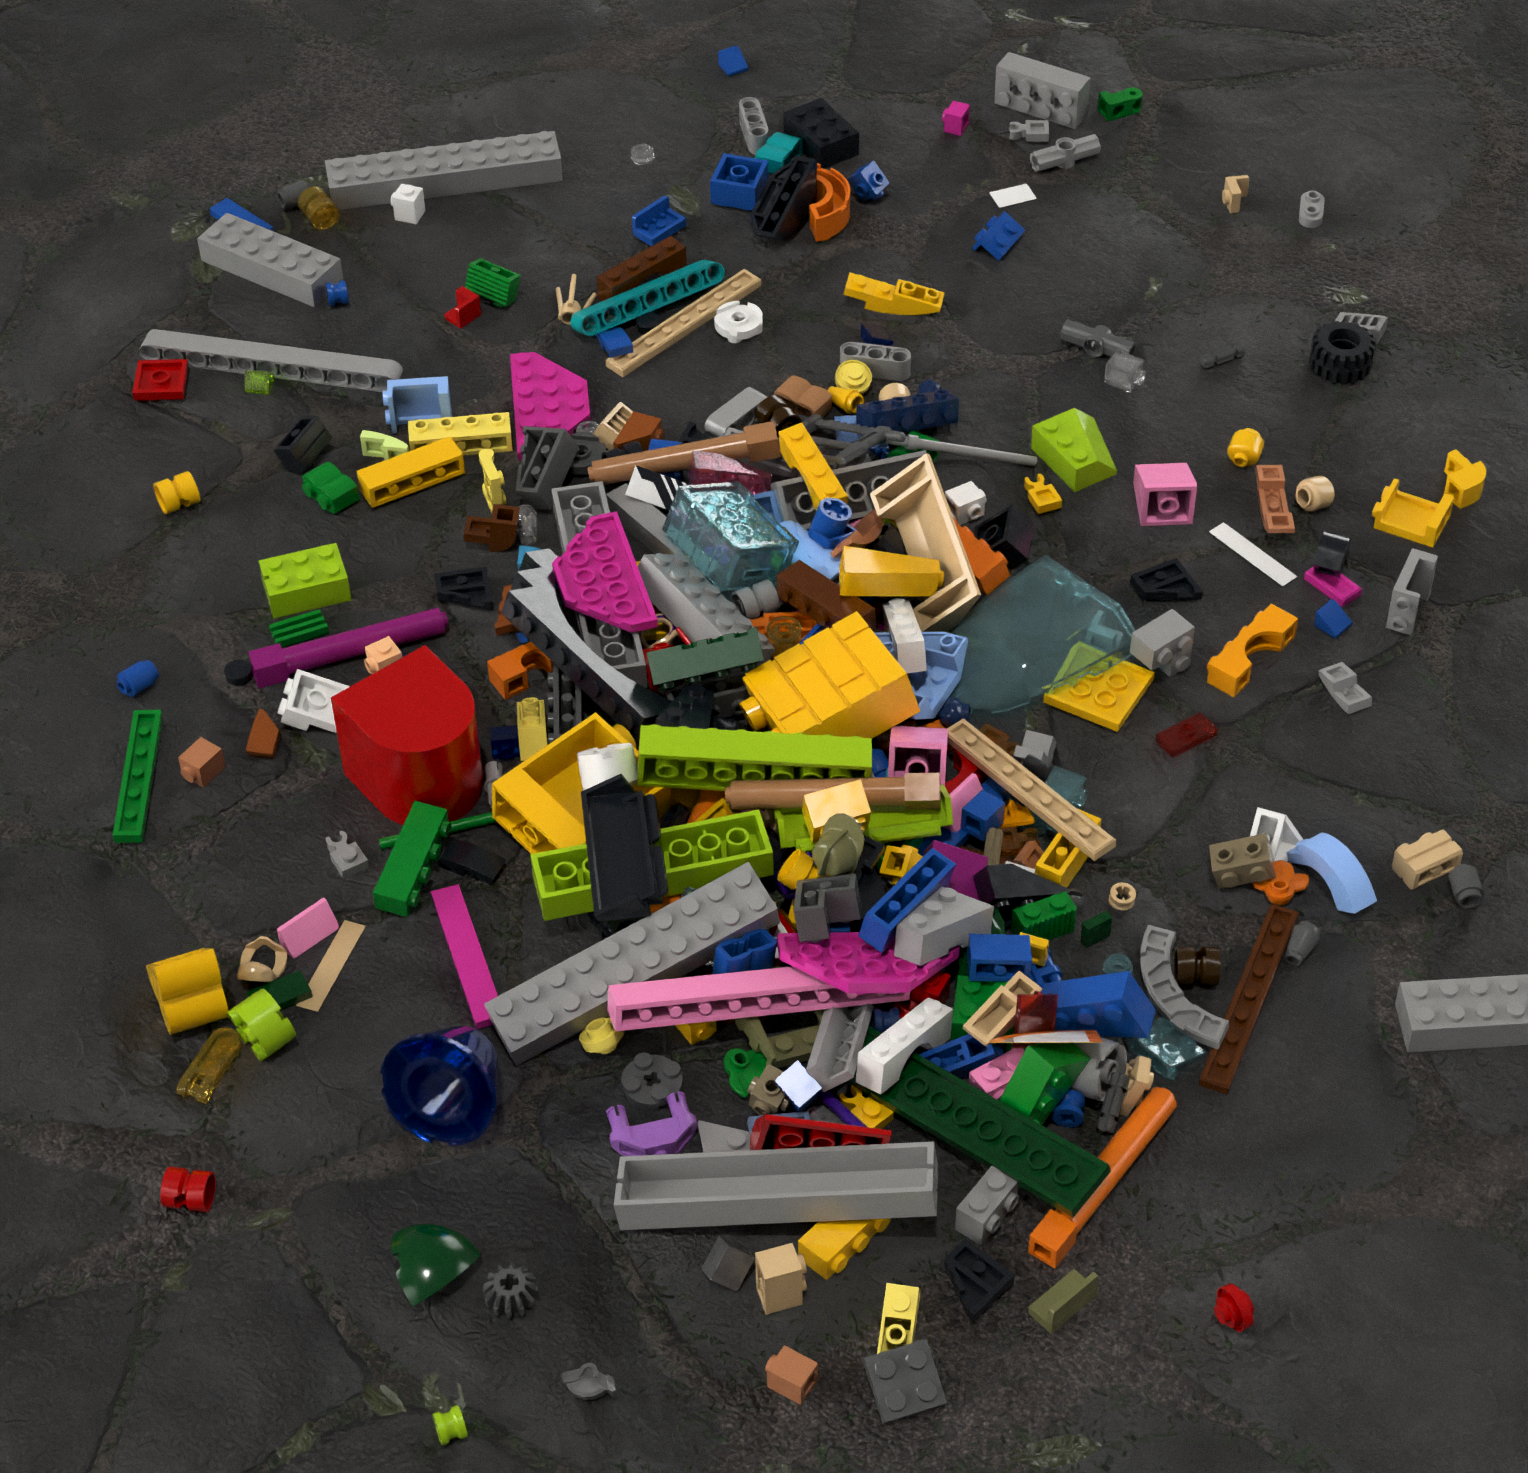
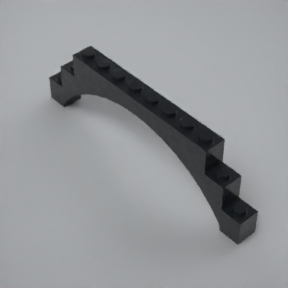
M549 548L525 552L520 569L516 573L511 590L508 591L501 613L615 722L624 726L634 740H639L641 725L649 726L655 724L656 718L672 700L629 679L606 663L581 640L567 622L556 597L555 585L558 584L553 572L552 562L557 558V555ZM711 715L709 728L734 731L743 729L748 731L735 718L727 719Z

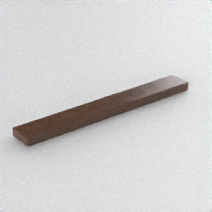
M1275 904L1270 905L1224 1019L1229 1020V1029L1219 1050L1211 1049L1199 1079V1086L1228 1095L1289 943L1292 929L1297 923L1299 912Z

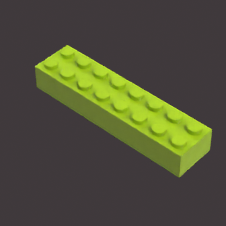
M655 724L649 726L641 725L637 786L725 791V787L731 786V781L870 778L872 770V738H862L860 736L840 737L830 734H787L773 731L752 732L743 729L735 731L719 730L717 728L699 729L687 726L664 727Z
M759 809L660 829L661 838L655 843V846H660L664 852L668 892L663 897L695 891L747 862L750 863L758 878L774 875L773 850ZM586 844L530 854L533 879L544 921L594 911Z

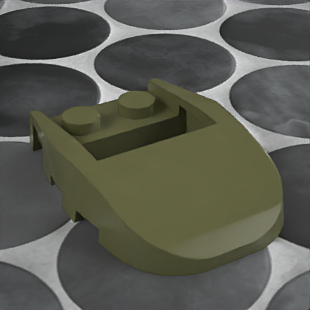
M773 966V968L789 967V966ZM825 1009L812 1010L817 1016L818 1025L768 1038L758 1016L737 1018L735 1024L738 1030L744 1031L750 1039L749 1045L754 1052H762L767 1058L765 1067L770 1064L780 1068L792 1065L797 1060L799 1062L809 1060Z

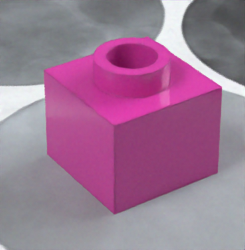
M953 101L949 108L944 110L942 115L944 132L958 136L963 134L970 123L969 104Z

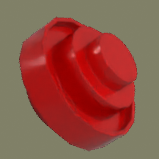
M1232 1283L1220 1287L1217 1290L1216 1306L1214 1307V1313L1218 1321L1238 1332L1252 1327L1254 1322V1306L1249 1295Z

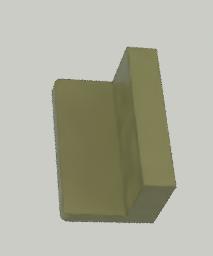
M1073 1269L1029 1306L1028 1314L1052 1334L1097 1296L1099 1276L1092 1272L1088 1277L1084 1278Z

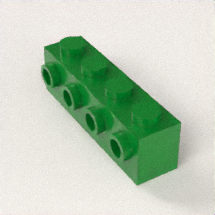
M414 801L373 891L376 909L408 917L412 907H417L422 884L428 883L431 874L430 866L433 861L438 860L442 839L447 838L451 830L447 809Z

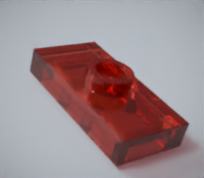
M1199 712L1157 733L1156 742L1173 758L1217 736L1218 729Z

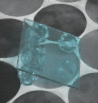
M1163 1017L1153 1020L1148 1038L1127 1037L1125 1041L1130 1051L1137 1056L1150 1058L1151 1067H1154V1070L1163 1078L1168 1077L1170 1080L1178 1074L1176 1066L1206 1054L1192 1038L1185 1036L1175 1029L1174 1024Z

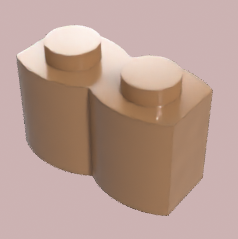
M790 376L774 391V395L780 396L796 414L808 417L816 414L821 415L823 418L832 409V395L826 389L812 386L806 379L798 376Z

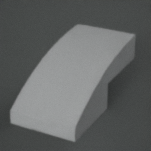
M1343 662L1318 670L1323 684L1347 714L1372 706V696L1357 684V674Z

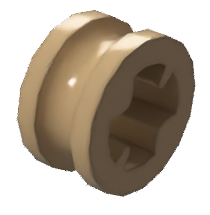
M1117 883L1110 890L1109 904L1116 910H1128L1134 905L1136 891L1128 883ZM1120 894V896L1122 897V894H1125L1128 897L1127 900H1125L1124 897L1121 900L1117 898V895Z

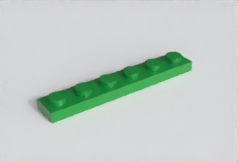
M161 710L133 711L112 835L114 843L143 842L163 720Z

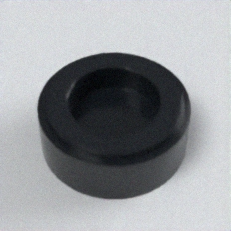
M648 312L637 317L638 331L646 334L661 324L660 316L656 313Z
M233 660L224 668L226 681L231 685H244L252 679L251 665L245 660Z

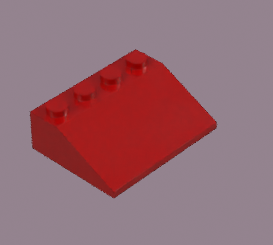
M765 1114L755 1120L750 1135V1150L888 1144L891 1138V1130Z

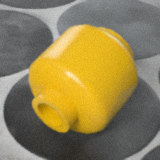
M1245 428L1238 430L1232 436L1227 448V455L1239 467L1255 465L1263 451L1264 441L1254 429Z

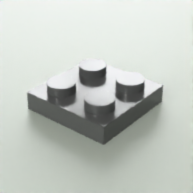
M927 1339L862 1359L882 1424L947 1404Z

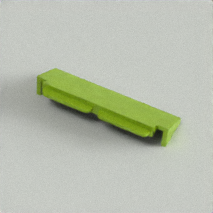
M943 784L940 785L941 809L906 810V806L870 807L869 827L865 829L863 835L879 843L941 835L942 826L953 825L951 797ZM803 808L773 809L780 847H796V850L800 849L803 852L810 851L812 853L816 843L812 844L802 812Z

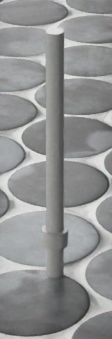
M911 434L906 436L904 442L886 439V444L904 446L906 450L916 451L917 449L1034 467L1037 464L1036 456L920 439L919 436Z

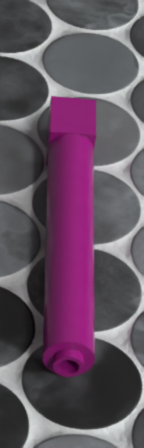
M437 607L281 648L280 643L248 651L252 673L259 689L287 681L289 675L296 673L297 669L305 671L365 655V646L388 636L396 646L444 634L445 627H449L446 612H440V609Z

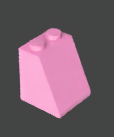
M1188 464L1135 465L1133 485L1140 525L1193 524L1197 482Z
M908 726L892 727L889 745L888 777H904V773L939 772L940 785L944 784L945 786L948 729Z

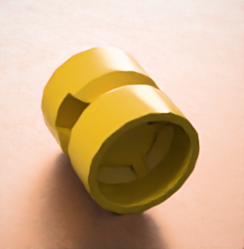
M189 471L175 475L173 481L164 479L153 483L157 501L165 514L180 510L182 504L188 507L200 502L197 485Z
M797 849L781 867L777 880L793 890L796 889L797 880L822 877L817 874L818 868L813 864V858L802 850Z

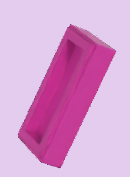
M1313 567L1305 572L1304 579L1330 599H1334L1342 608L1361 596L1362 588L1342 573L1339 578L1316 572Z

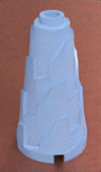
M792 520L781 522L776 528L777 542L787 553L791 562L794 564L801 560L839 585V565L841 559L831 556L830 553L833 549H826L812 540L808 535L809 531L798 522L795 523Z

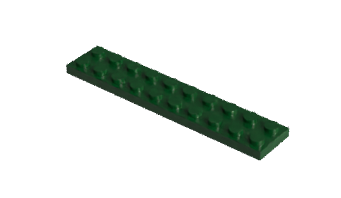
M868 1026L862 1049L882 1033ZM912 1052L908 1057L899 1080L882 1094L856 1083L857 1067L854 1078L845 1082L850 1086H855L868 1097L870 1096L888 1109L986 1167L990 1168L993 1166L1015 1180L1020 1187L1073 1218L1111 1172L1108 1163L915 1052Z

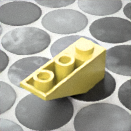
M534 697L525 698L522 702H517L520 760L525 761L548 745L544 700H538V698Z
M886 1283L877 1354L914 1342L921 1293L919 1287Z

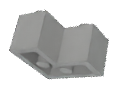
M1171 609L1132 632L1130 653L1150 670L1158 667L1171 677L1179 671L1186 670L1191 663L1195 627L1175 610Z

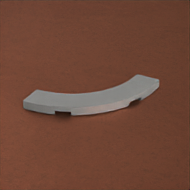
M1148 925L1141 944L1140 965L1142 980L1150 1001L1161 1016L1175 1029L1203 1045L1219 1050L1229 1029V1020L1217 1017L1188 1001L1171 971V953L1176 941V932Z

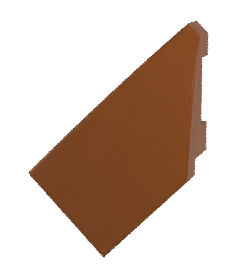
M259 709L255 717L246 753L253 756L275 758L281 732L264 709Z

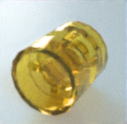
M318 186L309 187L299 196L298 207L315 228L325 230L336 223L339 218V209L322 188Z
M783 616L777 617L768 623L766 629L768 642L775 648L770 660L773 661L774 657L801 642L802 627L796 619Z

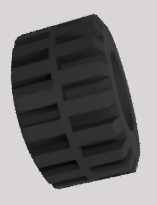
M1333 321L1332 323L1323 324V327H1319L1313 335L1309 361L1311 369L1314 370L1316 375H1321L1322 379L1330 380L1332 383L1340 382L1341 384H1347V382L1355 383L1357 380H1363L1372 369L1376 344L1373 334L1367 332L1368 329L1364 326L1360 327L1359 324L1349 323V321Z

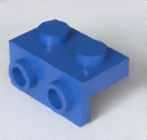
M667 196L661 197L632 216L633 235L650 246L659 243L686 226V218L670 209Z
M1004 211L998 218L994 215L985 225L988 228L987 231L982 228L974 237L977 242L972 246V249L975 251L982 245L999 261L1025 229Z

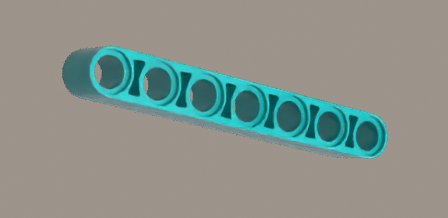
M706 259L700 260L577 311L571 317V327L575 332L594 336L721 282L725 274L724 267L717 262ZM711 267L712 271L711 274L708 276V270ZM691 275V282L687 284V280ZM670 284L671 289L669 293H667V287ZM650 293V299L646 302V296ZM629 301V308L625 310V305ZM608 310V317L604 319V314ZM585 319H588L587 326L583 328Z

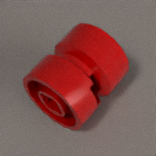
M169 1166L164 1173L161 1184L160 1198L162 1206L165 1208L182 1209L187 1205L190 1211L207 1213L212 1207L216 1188L215 1173L213 1171L196 1169L190 1174L187 1168Z

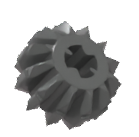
M511 1262L509 1268L504 1269L498 1264L497 1273L488 1272L487 1282L483 1286L486 1306H488V1309L493 1308L496 1316L505 1312L509 1320L513 1313L516 1312L523 1317L525 1313L524 1308L533 1309L534 1299L538 1296L536 1277L533 1273H528L525 1265L515 1269V1265Z

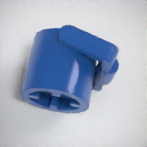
M830 497L821 500L809 527V537L826 549L835 548L857 530L848 524L852 516L851 508L844 501Z

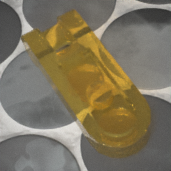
M224 1027L215 1030L210 1035L178 1082L177 1094L185 1097L189 1095L194 1096L196 1101L204 1104L210 1100L213 1089L240 1050L241 1042L236 1030ZM197 1079L203 1080L200 1085L194 1084Z

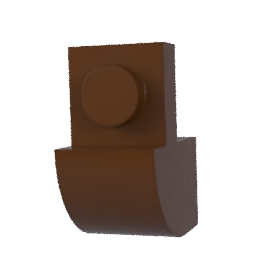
M494 504L491 519L467 516L463 541L489 544V552H500L508 549L516 539L520 507Z

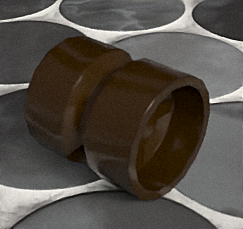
M777 395L765 398L758 405L755 412L756 418L760 423L774 421L777 438H779V431L802 422L793 409Z
M1176 946L1174 976L1177 984L1193 985L1195 981H1199L1201 985H1219V947L1202 946L1199 951H1196L1193 946Z

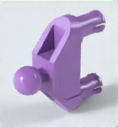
M674 1092L667 1096L666 1101L672 1115L671 1118L635 1126L629 1125L626 1109L623 1105H617L618 1116L614 1106L608 1108L606 1115L612 1130L609 1137L612 1148L622 1156L680 1154L692 1140L698 1128L696 1116L689 1111L685 1093L677 1092L678 1103Z

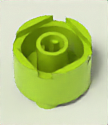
M265 989L256 991L227 1012L230 1020L238 1027L235 1029L236 1033L245 1044L250 1042L253 1045L251 1050L260 1062L297 1036L287 1017L284 1018L280 1012V1006Z

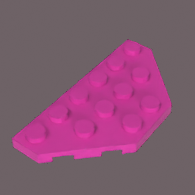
M535 352L510 354L519 461L522 460L520 449L521 445H524L525 435L522 433L523 426L566 429L571 436L578 426H585L591 419L587 380Z
M617 511L591 516L586 522L585 529L580 534L577 533L568 543L564 554L561 557L557 556L552 562L555 579L565 607L631 633L658 627V619Z
M859 932L830 933L829 939H823L819 942H800L798 933H777V948L781 961L846 993L865 995L867 993H909L959 958L960 947L957 945L949 949V954L919 966L894 956L895 941L881 953L858 937Z

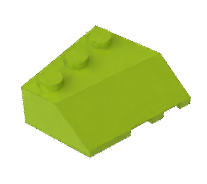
M1072 408L1032 426L1031 449L1074 493L1117 474V469L1095 419L1090 415Z

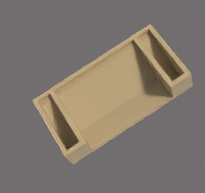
M926 453L871 492L870 496L878 517L896 521L909 556L939 560L940 571H944L942 587L937 586V591L932 596H923L924 602L913 608V612L921 632H948L960 624L979 599L981 593L931 456Z

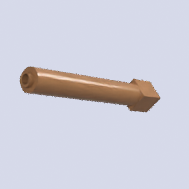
M774 421L743 427L744 432L595 460L592 461V466L588 467L590 482L603 481V485L629 481L635 465L659 474H666L749 458L750 463L778 458L781 456Z
M939 772L904 773V777L731 781V786L725 787L726 804H731L732 810L803 808L804 795L861 779L869 807L906 806V810L941 809Z

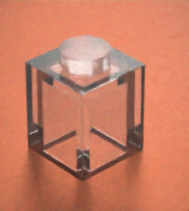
M1117 350L1106 363L1104 383L1131 393L1137 385L1142 384L1145 378V371H1143L1144 360Z

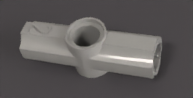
M1095 134L1076 140L1064 137L1058 139L1055 146L1030 153V161L1035 172L1055 166L1067 169L1073 167L1076 160L1100 153L1101 145L1099 138Z

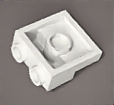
M297 669L294 678L287 679L283 691L288 697L287 699L282 698L277 712L282 715L281 723L307 731L309 725H313L336 733L331 697L349 688V686Z

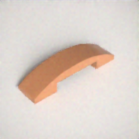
M1256 465L1258 501L1266 532L1295 533L1292 513H1289L1284 490L1285 477L1282 465Z
M875 508L854 526L857 530L831 551L830 554L833 558L841 559L843 546L864 549L878 538L883 527V517H878Z

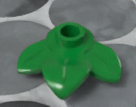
M734 1048L729 1050L724 1056L723 1065L726 1073L730 1075V1087L743 1098L750 1094L747 1090L755 1076L760 1078L766 1068L767 1058L762 1052L755 1053L753 1049L745 1051L740 1048Z

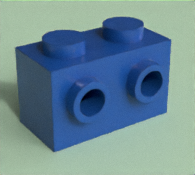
M969 934L967 947L969 981L1008 982L1018 971L1030 978L1032 955L1029 935Z

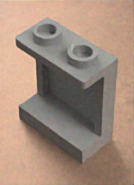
M1412 548L1393 588L1386 628L1412 635L1420 599L1428 601L1431 594L1438 560L1437 555Z

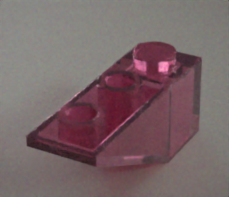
M692 452L688 472L691 490L749 496L768 492L770 489L771 473L719 453Z

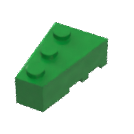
M1074 1043L1030 1044L1027 1046L999 1101L1036 1123L1043 1125L1091 1058Z

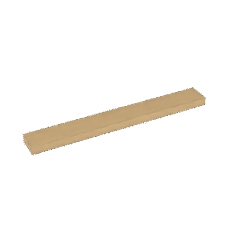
M745 269L741 270L633 341V353L607 358L605 360L606 367L621 377H625L714 318L717 309L721 305L732 301H739L761 286V279Z
M964 718L947 728L948 744L1093 861L1116 847L1115 838Z

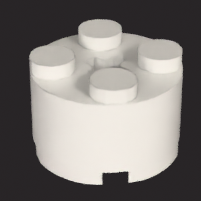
M631 743L607 745L606 748L598 749L596 747L577 753L583 790L619 774H622L631 786L637 785V764Z

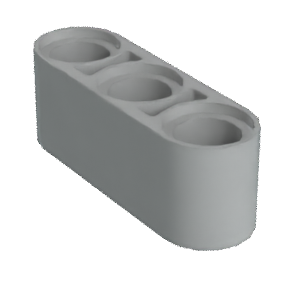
M746 97L739 102L740 126L749 152L756 155L757 150L761 149L767 142L768 126L759 101L753 97Z
M846 342L840 347V365L844 361L859 360L870 368L872 378L904 381L911 375V353L905 348L859 342Z
M747 387L708 417L705 422V431L714 437L724 436L728 427L744 431L743 427L754 425L758 422L755 413L756 409L767 396L752 387Z

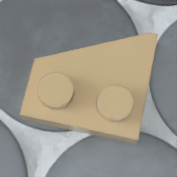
M1138 1056L1130 1060L1129 1064L1127 1063L1125 1075L1129 1077L1127 1088H1123L1125 1095L1120 1115L1128 1117L1134 1106L1137 1107L1141 1103L1144 1090L1151 1088L1154 1073L1150 1072V1058Z

